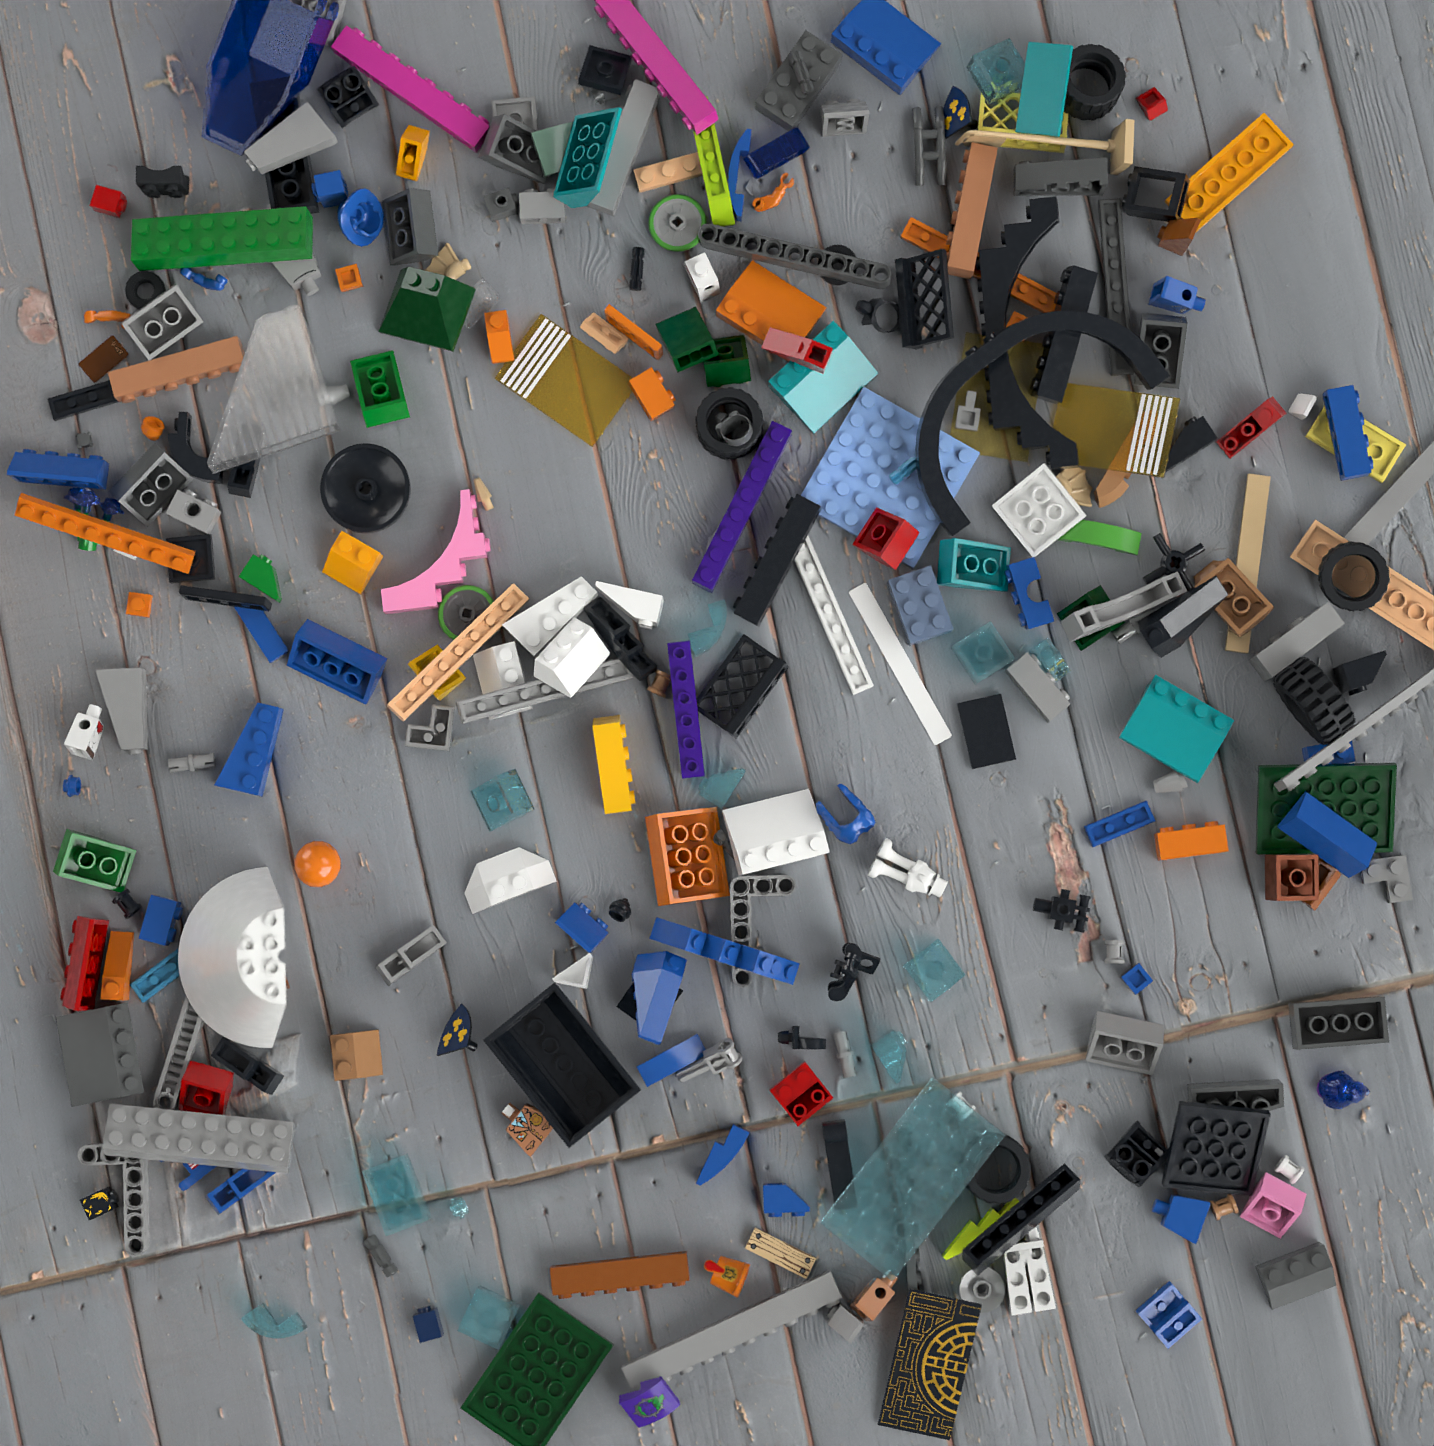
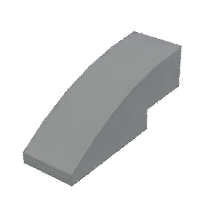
M432 925L378 964L375 969L386 984L390 986L443 947L447 942L436 927Z

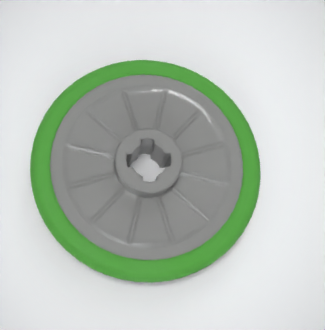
M679 194L661 199L653 207L649 216V230L652 238L664 249L675 252L686 251L700 242L698 230L703 224L707 223L706 215L701 205L691 197ZM676 219H679V221L682 222L681 225H679V227H676V225H674Z

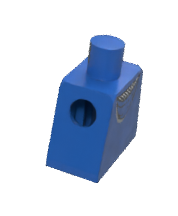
M1166 276L1154 283L1148 305L1184 314L1191 309L1201 312L1205 306L1206 299L1196 296L1197 287Z

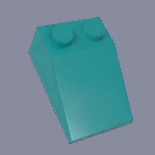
M958 538L940 540L937 584L954 588L1008 592V583L1004 571L1007 570L1006 566L1010 564L1011 547Z

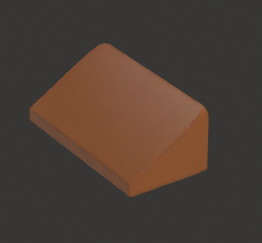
M1320 858L1318 859L1319 900L1301 901L1314 911L1341 876L1336 868Z

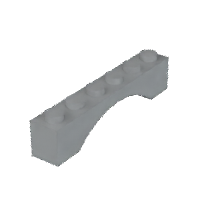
M1175 572L1111 601L1091 605L1073 612L1063 619L1061 624L1070 642L1168 604L1188 591L1179 573Z

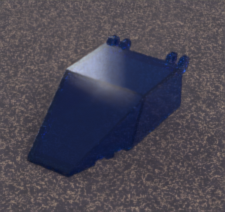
M232 0L207 63L206 73H208L207 87L205 86L206 106L203 109L202 138L242 156L244 151L254 144L309 85L333 23L338 16L339 4L334 1L326 17L321 14L325 10L327 0H319L314 12L290 0Z

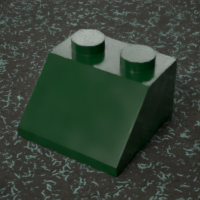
M745 335L713 339L718 355L703 361L707 387H720L722 385L742 384L751 381Z
M1100 585L1065 607L1057 615L1062 621L1073 612L1111 600ZM1122 621L1074 641L1080 651H1082L1125 622Z

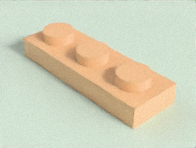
M698 152L633 169L640 193L703 176Z

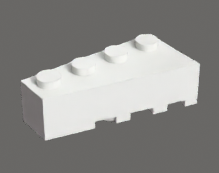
M581 576L505 622L502 626L536 659L573 617L577 618L584 611V607L597 598L598 592Z

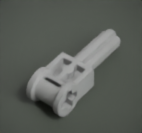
M726 1038L719 1041L715 1046L702 1051L703 1059L678 1070L676 1074L680 1082L690 1080L708 1070H711L716 1075L726 1069L737 1067L742 1062V1056L739 1052H736L732 1039Z

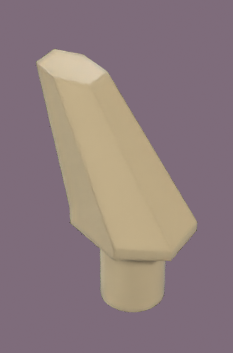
M480 477L474 479L478 502H482L485 511L494 508L490 500L492 495Z

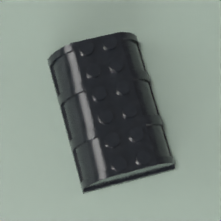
M556 982L483 1040L568 1148L572 1147L641 1091L640 1087Z

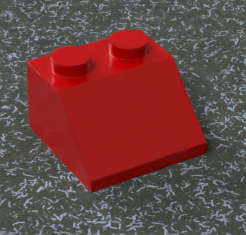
M876 507L852 545L879 563L896 570L920 532L905 519Z
M190 1061L181 1079L178 1110L225 1115L233 1087L234 1072Z

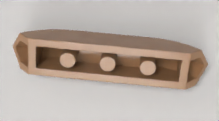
M1149 411L1140 458L1144 453L1143 445L1146 443L1152 411ZM1157 411L1155 415L1149 447H1152L1153 438L1158 419ZM1145 412L1141 416L1132 463L1136 458ZM1136 422L1094 491L1095 501L1099 508L1116 501L1129 487L1123 479L1126 478L1128 480L1134 468L1131 466L1130 471L1126 470Z

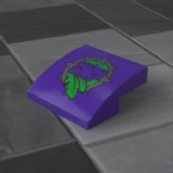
M662 1377L640 1382V1390L619 1395V1404L638 1428L662 1419L680 1406L679 1399Z

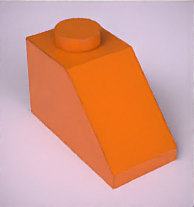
M500 310L484 313L492 364L514 361L507 311Z

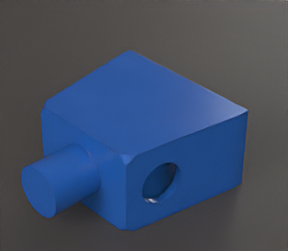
M1171 1194L1168 1203L1155 1199L1152 1212L1163 1215L1161 1225L1188 1241L1197 1244L1211 1203L1202 1199Z

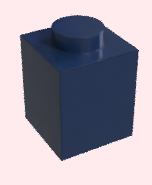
M428 1305L418 1308V1313L413 1315L419 1343L442 1337L444 1331L437 1307L431 1309V1306Z

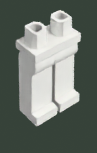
M1036 1227L1025 1235V1241L1017 1242L1003 1254L1009 1312L1011 1315L1032 1312L1025 1266L1027 1267L1033 1310L1037 1312L1056 1309L1043 1250L1044 1243L1043 1239L1039 1237Z

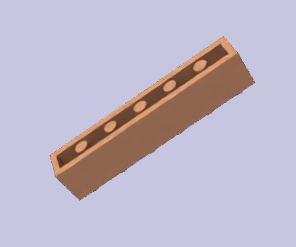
M972 142L969 150L965 149L962 162L966 163L965 170L960 172L958 183H961L962 187L961 191L957 190L954 201L955 204H958L957 211H953L950 221L954 228L953 232L949 231L946 245H950L949 253L946 252L948 275L971 279L973 275L998 150L997 147Z
M238 336L110 371L108 376L114 398L119 402L122 401V403H130L135 401V397L142 395L144 397H151L157 394L156 391L163 389L165 391H172L177 389L178 385L185 383L193 385L199 383V379L206 377L208 379L218 378L221 376V373L227 371L230 373L243 370L242 367L248 365L241 340Z

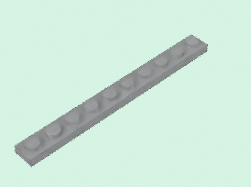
M1434 667L1276 782L1274 785L1279 792L1286 788L1288 791L1292 790L1300 784L1298 779L1303 776L1308 778L1317 772L1315 767L1320 763L1324 766L1332 761L1335 752L1342 753L1351 747L1349 742L1354 738L1358 741L1368 734L1366 730L1372 726L1374 729L1385 722L1384 716L1389 714L1391 717L1402 708L1399 705L1403 702L1409 704L1418 697L1416 694L1422 689L1425 692L1434 686Z

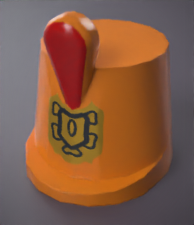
M720 1256L717 1263L707 1260L704 1263V1268L706 1271L713 1272L710 1284L738 1298L751 1264Z

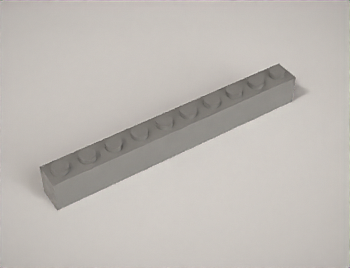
M828 1270L623 1364L621 1368L632 1392L640 1390V1382L662 1377L665 1382L673 1379L672 1375L678 1372L681 1375L693 1370L692 1366L700 1362L702 1365L708 1364L714 1360L713 1356L720 1353L723 1356L735 1351V1346L740 1344L747 1346L755 1342V1337L764 1334V1337L775 1333L777 1331L776 1328L783 1324L785 1327L791 1326L798 1322V1317L803 1315L806 1318L813 1316L819 1312L818 1308L826 1305L827 1308H830L839 1303L838 1299L842 1298V1295L831 1271Z

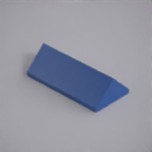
M1306 791L1277 826L1348 878L1368 868L1377 846L1375 840Z

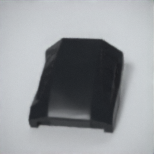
M354 65L317 88V91L341 128H344L347 124L374 107L379 106L376 98Z
M1138 1120L1105 1155V1158L1126 1180L1140 1187L1167 1158L1169 1148H1165L1140 1125L1141 1123Z

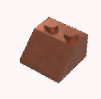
M1265 855V900H1319L1318 855Z

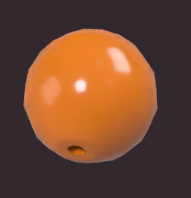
M312 841L305 844L298 851L294 859V869L298 878L310 887H323L329 885L338 876L341 869V859L337 850L332 845L324 841Z

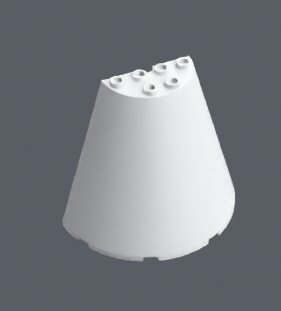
M268 867L254 868L236 873L222 880L204 894L187 918L178 948V967L181 984L198 1016L209 1027L225 1038L258 1048H273L286 1006L285 963L278 960L279 951L285 949L284 908Z

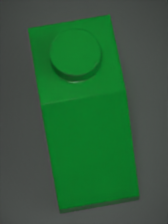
M253 554L239 577L280 603L282 596L276 569L271 566L272 560L262 554L260 557Z

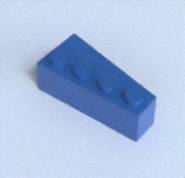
M257 702L214 784L215 786L263 797L283 709Z

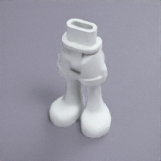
M885 838L876 856L889 860L908 870V872L905 873L888 866L883 861L874 858L867 874L869 877L875 878L878 875H886L905 884L904 888L908 891L926 893L929 896L933 894L939 898L942 896L948 881L940 878V874H936L930 869L927 863L921 860L914 862L896 853L892 849V841Z

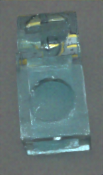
M1045 638L1029 650L1031 654H1034L1039 659L1045 671H1048L1054 677L1056 683L1071 672L1064 658L1049 638Z

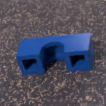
M1035 557L1007 565V570L1004 571L1007 583H1012L1014 592H1011L1014 605H1018L1021 612L1018 614L1020 625L1022 627L1025 626L1026 630L1054 622L1049 601L1034 602L1027 595L1028 585L1032 581L1041 578Z

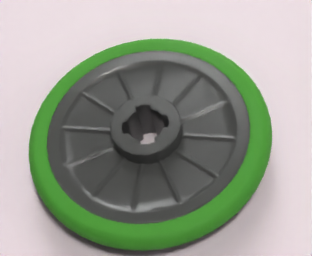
M472 585L458 586L450 590L443 597L438 609L439 624L444 633L455 640L494 601L486 591ZM464 610L472 611L471 618L462 617Z

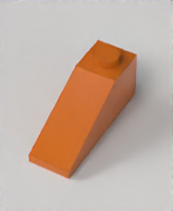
M111 931L102 976L101 999L129 1000L134 932Z

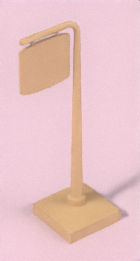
M1125 119L1112 130L1111 139H1108V141L970 130L965 132L955 142L956 146L963 143V146L970 147L973 142L998 148L1006 141V138L1106 150L1107 153H1111L1110 174L1119 175L1133 164L1134 120Z

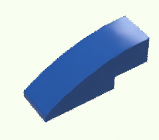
M698 1034L638 1065L637 1069L648 1087L702 1058V1051L706 1049Z
M733 1124L724 1144L715 1140L696 1184L702 1185L722 1171L742 1148L750 1131Z
M241 1169L205 1197L216 1213L220 1215L277 1172Z

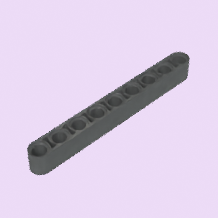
M703 224L698 230L700 244L708 250L876 289H885L891 283V270L882 263L714 224ZM703 234H714V237L710 240L702 238ZM728 238L736 240L732 245H727L724 242ZM749 243L757 244L754 250L746 249ZM770 248H777L779 250L775 255L767 253ZM792 253L800 254V258L797 260H791L789 256ZM813 258H820L822 260L819 265L810 263ZM835 263L844 265L841 270H834L832 268ZM857 268H863L865 270V273L862 275H856L854 273V270ZM878 273H884L887 275V278L878 280L875 276Z

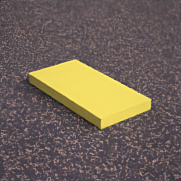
M1324 405L1305 437L1335 455ZM1364 419L1363 433L1367 435L1369 441L1367 452L1368 456H1371L1373 460L1372 473L1368 476L1383 483L1406 444Z

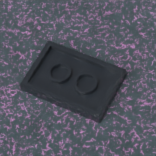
M1001 694L957 703L972 769L1016 760Z

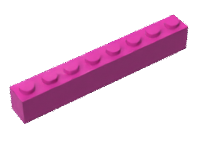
M594 0L596 4L594 9L601 19L604 17L608 21L606 24L612 34L617 33L619 35V41L625 50L630 49L633 53L631 56L638 66L642 65L645 68L644 73L648 80L656 82L658 92L663 98L667 96L670 100L669 105L675 114H681L683 117L681 120L688 130L692 129L698 135L719 120L716 109L629 0Z
M347 25L331 45L335 55L351 66L354 65L358 71L472 151L478 152L485 141L490 127V122L481 115L475 116L471 113V108L462 102L459 105L453 100L454 97L445 90L441 92L435 88L436 84L429 78L425 77V79H422L417 75L418 72L413 67L402 65L396 55L391 52L387 54L382 51V46L376 41L371 40L370 42L365 39V35L355 27L351 29Z

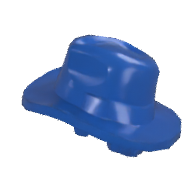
M365 188L358 189L338 206V223L342 233L352 244L360 247L368 246L378 237L383 227V209L377 197L370 190Z

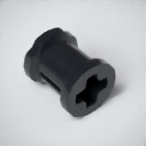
M129 889L124 890L112 900V903L117 904L124 912L126 919L142 908V905L137 904L131 897Z

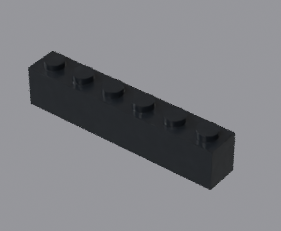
M1075 265L1064 269L1060 278L1062 286L1054 299L1056 304L1055 311L1088 312L1098 273ZM1050 331L1044 336L1042 342L1044 350L1036 363L1037 375L1032 379L1030 390H1032L1031 397L1054 404L1062 403L1081 333Z
M796 494L795 498L791 496L785 507L788 510L785 517H780L776 523L775 529H777L774 538L770 536L764 547L767 549L763 557L759 556L754 565L756 571L753 577L749 576L743 586L746 589L743 596H738L732 607L735 609L734 614L758 627L763 621L822 510L820 505L799 494Z
M1064 1163L962 1249V1260L977 1276L1075 1194L1080 1189V1178Z

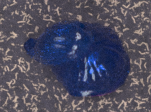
M1336 1071L1323 1076L1319 1080L1316 1089L1324 1104L1333 1109H1342L1350 1104L1358 1103L1370 1094V1090L1363 1083L1353 1080L1344 1071Z

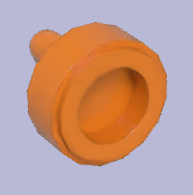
M148 416L143 419L141 430L148 439L156 441L163 433L164 423L157 417Z

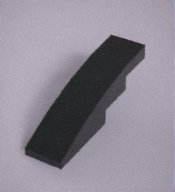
M602 597L597 598L584 607L587 616L609 648L639 681H642L656 671L657 665L643 652L644 645L629 632L631 625Z

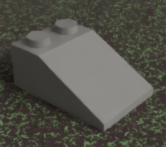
M850 99L847 100V103L827 101L825 104H821L822 137L866 134L869 109L865 101Z

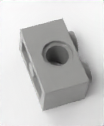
M177 489L165 514L200 532L211 534L221 514V511L216 508L218 504L206 498L204 502L196 499L197 494L187 489L184 492ZM193 506H199V513L191 516L190 509Z

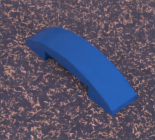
M746 129L738 140L729 166L728 188L733 214L739 222H742L744 194H736L740 156L749 157L751 129Z

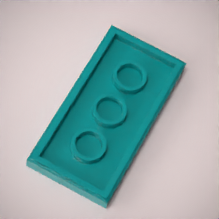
M1028 42L1016 133L1060 137L1073 52L1072 45Z

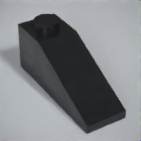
M1194 416L1184 423L1186 427L1180 432L1160 465L1157 477H1160L1217 440V436L1204 416L1198 419Z

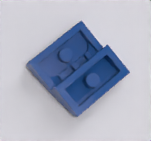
M1170 1281L1135 1310L1167 1349L1202 1320L1200 1315Z

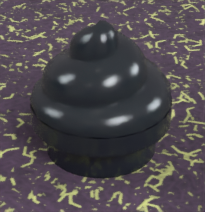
M627 898L613 901L609 906L610 917L618 922H624L631 915V908Z

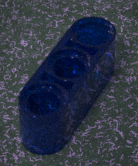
M799 127L751 152L744 158V162L753 177L759 179L805 153L810 146Z

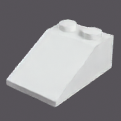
M596 581L597 591L637 622L639 627L652 630L653 626L658 627L664 603L663 596Z

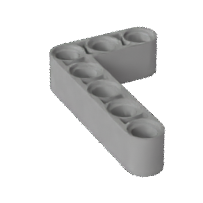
M787 875L739 876L731 881L732 942L752 948L751 897L788 896L794 892L796 887L792 877ZM788 879L792 883V889L789 892L780 890L779 883L781 880ZM738 880L744 881L747 885V889L743 893H737L734 890V884ZM766 880L769 883V890L764 893L759 892L756 888L758 881ZM738 903H744L747 906V913L743 916H738L734 912V907ZM740 925L748 929V935L743 939H739L735 935V929ZM732 966L733 983L740 988L749 986L752 982L753 972ZM739 971L748 973L749 980L747 983L739 984L736 981V974Z
M91 1143L82 1146L78 1151L77 1157L83 1165L123 1164L124 1247L130 1256L143 1254L147 1251L150 1244L148 1159L117 1156L113 1160L104 1154L102 1149L103 1143ZM88 1148L92 1149L95 1153L93 1160L87 1159L85 1155ZM133 1170L139 1171L141 1175L138 1182L131 1178ZM133 1193L140 1195L141 1202L139 1205L132 1202L131 1197ZM133 1216H138L141 1219L142 1223L139 1228L132 1224ZM134 1239L140 1240L142 1244L140 1251L133 1248L132 1242Z

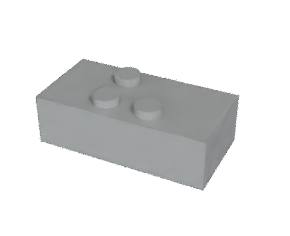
M1327 602L1307 617L1300 616L1287 625L1289 630L1284 634H1281L1280 631L1269 639L1271 643L1248 661L1265 682L1344 625L1345 622L1332 605Z

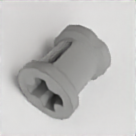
M1105 940L1106 959L1104 963H1125V960L1122 959L1124 940Z

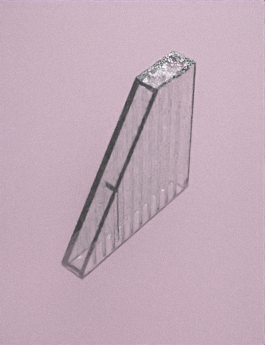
M289 305L284 310L275 313L269 312L257 318L207 460V465L213 474L341 431L306 317L300 305Z

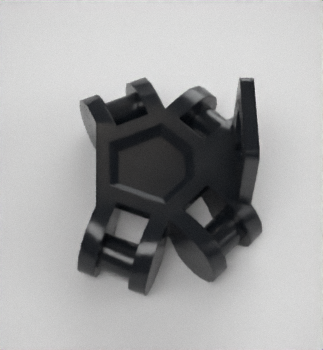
M845 943L842 947V952L845 955L844 960L846 963L835 960L834 964H836L834 973L831 972L830 977L838 979L828 984L830 1000L841 1001L845 999L858 976V970L874 974L880 963V958L862 952L860 947L854 943ZM867 959L873 964L866 967L861 965V960Z

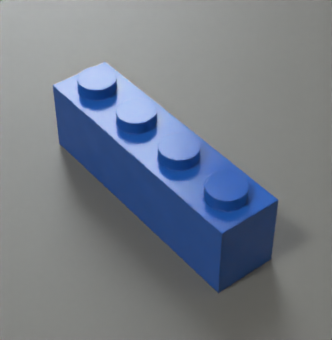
M1354 385L1328 389L1322 395L1340 481L1368 476L1372 473L1373 460L1371 456H1368L1367 447H1369L1367 435L1363 433L1364 417L1358 409L1360 402L1359 393L1357 390H1354Z

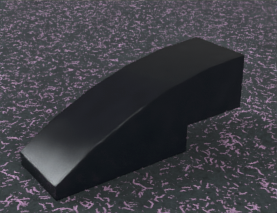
M243 423L232 460V471L227 484L229 494L251 498L263 448L264 427Z
M225 1037L221 1038L211 1054V1057L239 1077L249 1081L258 1089L270 1095H273L284 1077L283 1074Z

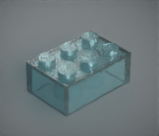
M408 1153L362 1171L386 1236L432 1218Z

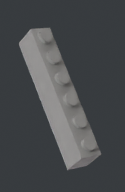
M635 79L633 86H628L625 97L628 99L625 106L621 105L620 107L622 108V113L600 192L589 203V208L611 216L615 215L660 98V93L656 86Z

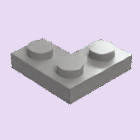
M1406 855L1371 860L1368 868L1361 871L1362 884L1385 881L1388 903L1413 900Z

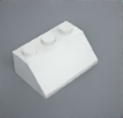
M573 617L535 659L534 677L571 698L604 662L610 652L592 627Z
M514 641L473 654L482 694L526 683L517 644ZM528 706L525 708L489 717V720L533 709V707Z

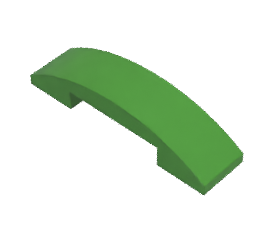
M1081 520L1058 540L1070 543L1073 541L1138 555L1142 533L1114 525Z

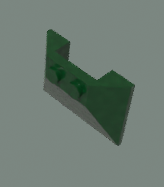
M412 267L403 268L400 270L378 332L454 352L476 289L445 275Z

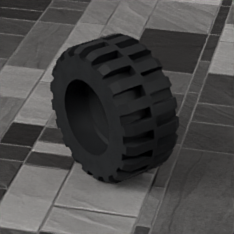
M1298 658L1275 676L1273 685L1281 700L1305 731L1322 745L1330 744L1353 727L1355 715L1351 711V707L1346 702V699L1323 670L1313 661H1310L1309 658Z

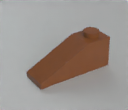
M1201 219L1169 220L1166 227L1161 226L1157 238L1160 239L1158 246L1183 256L1194 238Z

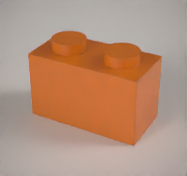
M652 367L628 381L629 387L650 421L673 409L675 406L673 402L676 401L670 389L666 391L662 385L664 379L658 370L654 371Z

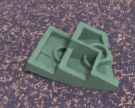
M573 122L556 125L530 134L545 177L560 173Z

